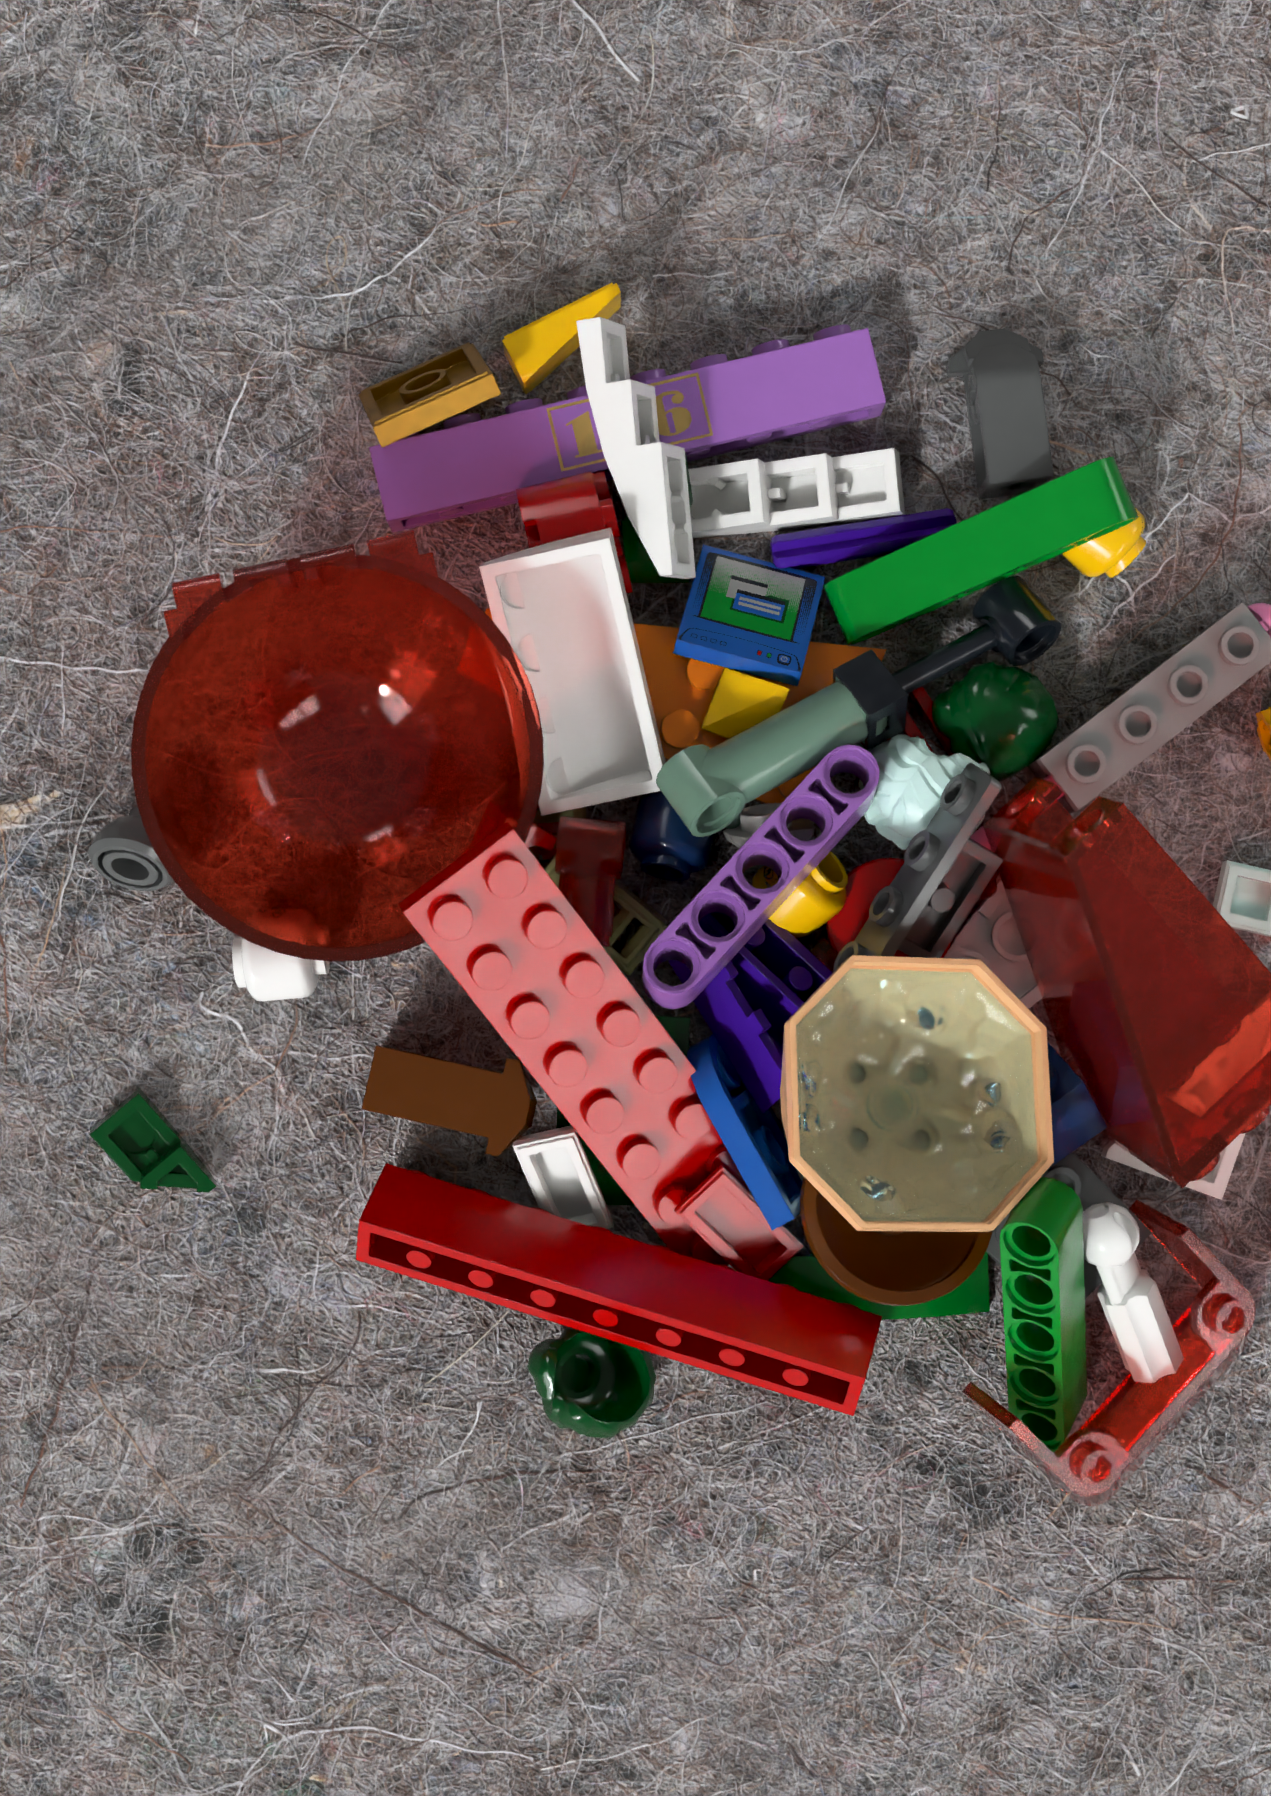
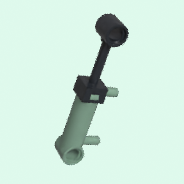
M1010 576L991 586L975 604L972 617L979 626L978 628L892 674L871 649L833 669V683L726 741L712 748L700 744L681 750L662 766L657 774L656 784L693 836L705 837L719 832L723 828H736L740 825V813H742L746 803L817 766L836 747L855 745L870 752L877 745L905 731L907 694L991 649L995 652H1000L1009 664L1013 666L1028 664L1043 655L1054 644L1060 634L1061 623L1024 579L1019 576Z

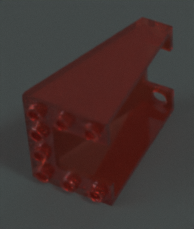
M1034 777L983 825L991 851L1003 859L998 872L1035 981L1043 997L1042 1001L1061 1057L1084 1082L1103 1117L1107 1128L1101 1131L1100 1134L1183 1189L1190 1181L1199 1180L1210 1173L1219 1162L1220 1153L1239 1134L1250 1132L1258 1127L1270 1112L1271 972L1124 803L1098 796L1074 819L1057 800L1063 793L1062 790L1053 782Z

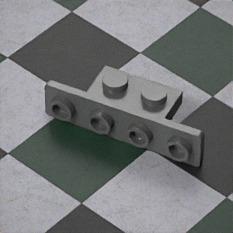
M971 762L966 765L961 774L956 775L949 781L941 795L938 811L927 828L916 834L909 843L904 856V864L891 884L881 889L873 899L869 909L868 920L855 940L847 943L839 952L834 963V971L852 955L894 956L896 951L900 950L910 957L940 958L1003 862V859L996 853L970 838L1000 792L1002 783Z

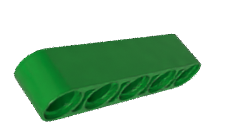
M1107 457L1080 467L839 576L825 584L824 588L847 644L853 645L1115 531L1138 519V514L1114 457Z
M1041 1177L1013 1208L1000 1234V1256L1010 1428L1016 1438L1027 1447L1039 1452L1051 1453L1063 1447L1087 1396L1083 1208L1080 1198L1068 1185L1054 1178Z

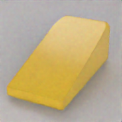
M610 283L504 336L502 342L505 356L525 394L538 386L580 346L576 321L596 317L609 319L621 308V291L617 283Z

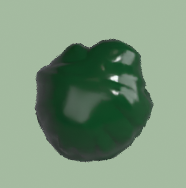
M994 662L972 665L964 678L956 680L949 689L937 695L932 703L933 724L941 734L950 739L952 754L961 753L970 757L978 764L985 763L989 768L990 775L998 781L1008 779L1032 764L1051 744L1052 737L1059 723L1053 697L1036 675L1019 667L1006 664L996 665Z
M567 1327L562 1330L559 1338L545 1339L530 1352L527 1370L534 1378L536 1390L542 1398L545 1414L560 1429L570 1428L578 1434H583L587 1437L610 1439L620 1431L635 1425L639 1417L653 1402L656 1375L652 1357L647 1351Z

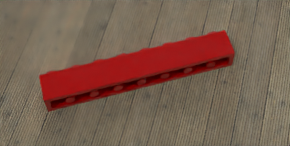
M388 1163L385 1164L358 1224L357 1261L854 1416L882 1320V1316L863 1311L852 1304L837 1303L799 1291L787 1284L769 1282L737 1272L726 1265H714L676 1253L664 1246L646 1244L614 1234L603 1227L588 1226L553 1215L541 1208L520 1205L491 1196L480 1189H468L430 1177L418 1170H407Z

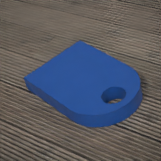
M712 1034L689 1047L687 1051V1059L696 1070L691 1075V1078L705 1111L771 1230H774L795 1219L800 1214V1196L803 1181L800 1179L797 1169L789 1162L785 1131L774 1111L770 1107L766 1112H761L716 1037Z

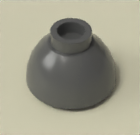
M145 806L134 807L130 810L128 816L117 818L105 825L95 836L88 850L91 863L103 877L114 884L131 890L154 891L165 888L175 880L178 867L177 849L172 836L165 829L167 824L165 816L159 811Z

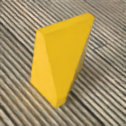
M724 668L701 729L729 739L780 712L789 689Z

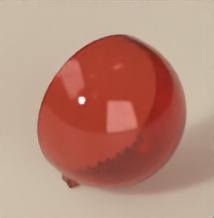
M414 530L367 540L370 556L356 554L354 543L301 554L300 557L289 560L283 558L233 569L234 583L225 588L220 573L172 583L177 609L164 611L169 637L163 644L148 672L140 693L133 723L131 764L136 803L143 826L155 853L171 878L185 895L206 915L227 930L253 944L277 953L302 959L330 962L360 961L395 954L426 942L403 914L398 903L507 821L525 843L535 818L542 787L544 753L540 715L532 686L515 651L490 617L469 597L438 577L433 552L419 555Z

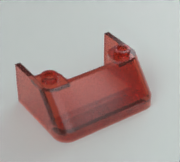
M1136 1200L1128 1209L1152 1232L1151 1234L1202 1287L1191 1306L1172 1325L1184 1357L1177 1372L1161 1377L1155 1383L1136 1382L1133 1380L1130 1372L1080 1429L1071 1434L1054 1453L1015 1415L975 1384L970 1382L962 1391L1065 1494L1084 1506L1103 1504L1115 1495L1244 1351L1249 1343L1255 1320V1303L1249 1291L1189 1227L1139 1200Z

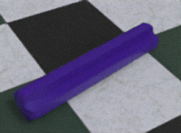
M944 508L779 534L771 539L772 562L778 568L790 567L797 569L886 555L957 524L953 510Z

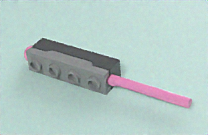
M1242 602L1229 610L1049 748L1032 764L1027 766L1039 783L980 827L970 838L993 851L1054 803L1057 804L1065 816L1080 810L1271 662V605L1255 603L1247 607Z

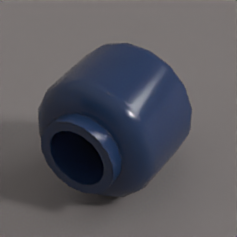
M658 791L645 794L639 800L630 835L629 848L633 857L641 862L640 868L646 874L662 880L686 881L690 878L691 873L699 872L708 865L716 833L705 837L693 836L663 793Z

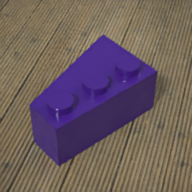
M718 912L705 915L699 922L702 930L713 937L727 936L735 928L734 922L729 916ZM770 919L762 925L697 998L693 1000L762 1113L766 1112L780 1099L784 1023L832 974L791 933L778 927ZM668 960L682 984L686 982L691 976V972L686 964L678 960ZM801 1071L797 1072L798 1081L803 1077Z

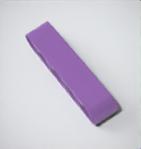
M844 745L836 747L829 752L650 945L644 955L643 986L645 993L653 1003L662 1008L677 1009L685 1007L695 1000L867 812L873 802L880 774L877 760L869 751L860 746ZM843 772L852 773L862 781L864 788L852 794L843 793L834 787L830 778ZM809 819L817 824L821 830V835L814 840L802 841L792 836L788 831L787 825L793 820ZM752 866H767L776 873L779 881L770 888H755L748 884L743 873ZM713 912L723 913L731 918L735 928L727 936L713 937L706 934L700 927L699 922L701 918ZM678 960L686 964L691 972V976L681 985L669 986L660 982L655 976L654 971L664 961Z

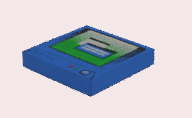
M703 545L695 571L696 578L692 582L673 654L798 687L825 577L790 567L778 568L771 562Z

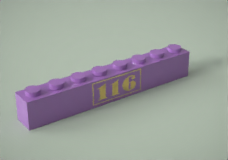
M846 324L822 329L813 335L814 341L790 346L789 341L786 339L773 340L754 347L751 350L752 356L728 361L725 354L710 355L693 361L690 364L691 370L666 376L664 369H652L630 377L631 380L655 387L660 442L685 448L687 462L879 417L886 404L869 330L865 328L851 332L850 325ZM586 385L569 391L567 393L568 400L543 405L542 399H526L508 405L505 408V415L481 420V416L478 413L463 414L446 420L443 423L444 429L421 435L418 431L383 448L381 445L369 447L386 521L392 532L518 503L516 489L590 471L591 473L604 471L606 481L613 480L602 451Z

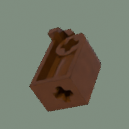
M376 1046L361 1109L488 1137L485 1154L499 1156L532 1127L537 1100L519 1060L507 1058L502 1074L434 1057Z

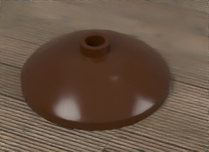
M803 1177L800 1196L803 1229L813 1254L820 1265L838 1284L868 1301L891 1306H909L925 1303L944 1296L960 1286L974 1272L988 1248L992 1231H857ZM872 1190L867 1192L876 1201L885 1200L884 1194L880 1191Z

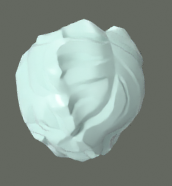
M898 734L870 751L877 760L880 774L873 802L864 814V817L869 824L875 825L879 834L893 841L902 850H906L914 836L920 831L925 830L940 807L941 795L952 778L961 774L970 762L990 774L989 768L985 763L978 764L970 757L961 753L951 756L936 755L929 750L925 739ZM859 779L858 785L861 791L864 788L862 781ZM984 815L983 818L981 819L980 823L978 824V826L976 827V829L974 830V832L978 829V827H979L980 824L982 823V821H983L985 815Z

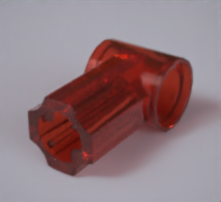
M561 816L555 859V872L560 874L559 890L603 947L610 948L615 910L616 879L621 880L623 870L626 822Z

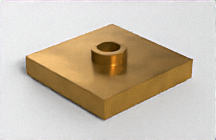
M468 342L360 391L361 393L358 395L383 448L494 398L501 393L492 372L475 345Z

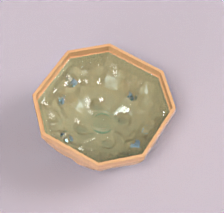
M852 955L784 1023L780 1099L782 1122L788 1144L789 1162L857 1231H993L1054 1163L1047 1027L980 959Z

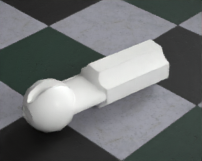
M1111 1202L1091 1205L1083 1212L1084 1259L1088 1263L1096 1265L1102 1284L1097 1295L1125 1368L1131 1372L1134 1381L1155 1383L1161 1377L1175 1374L1184 1357L1156 1281L1150 1278L1147 1270L1140 1268L1134 1252L1140 1241L1138 1223L1129 1211L1122 1206Z

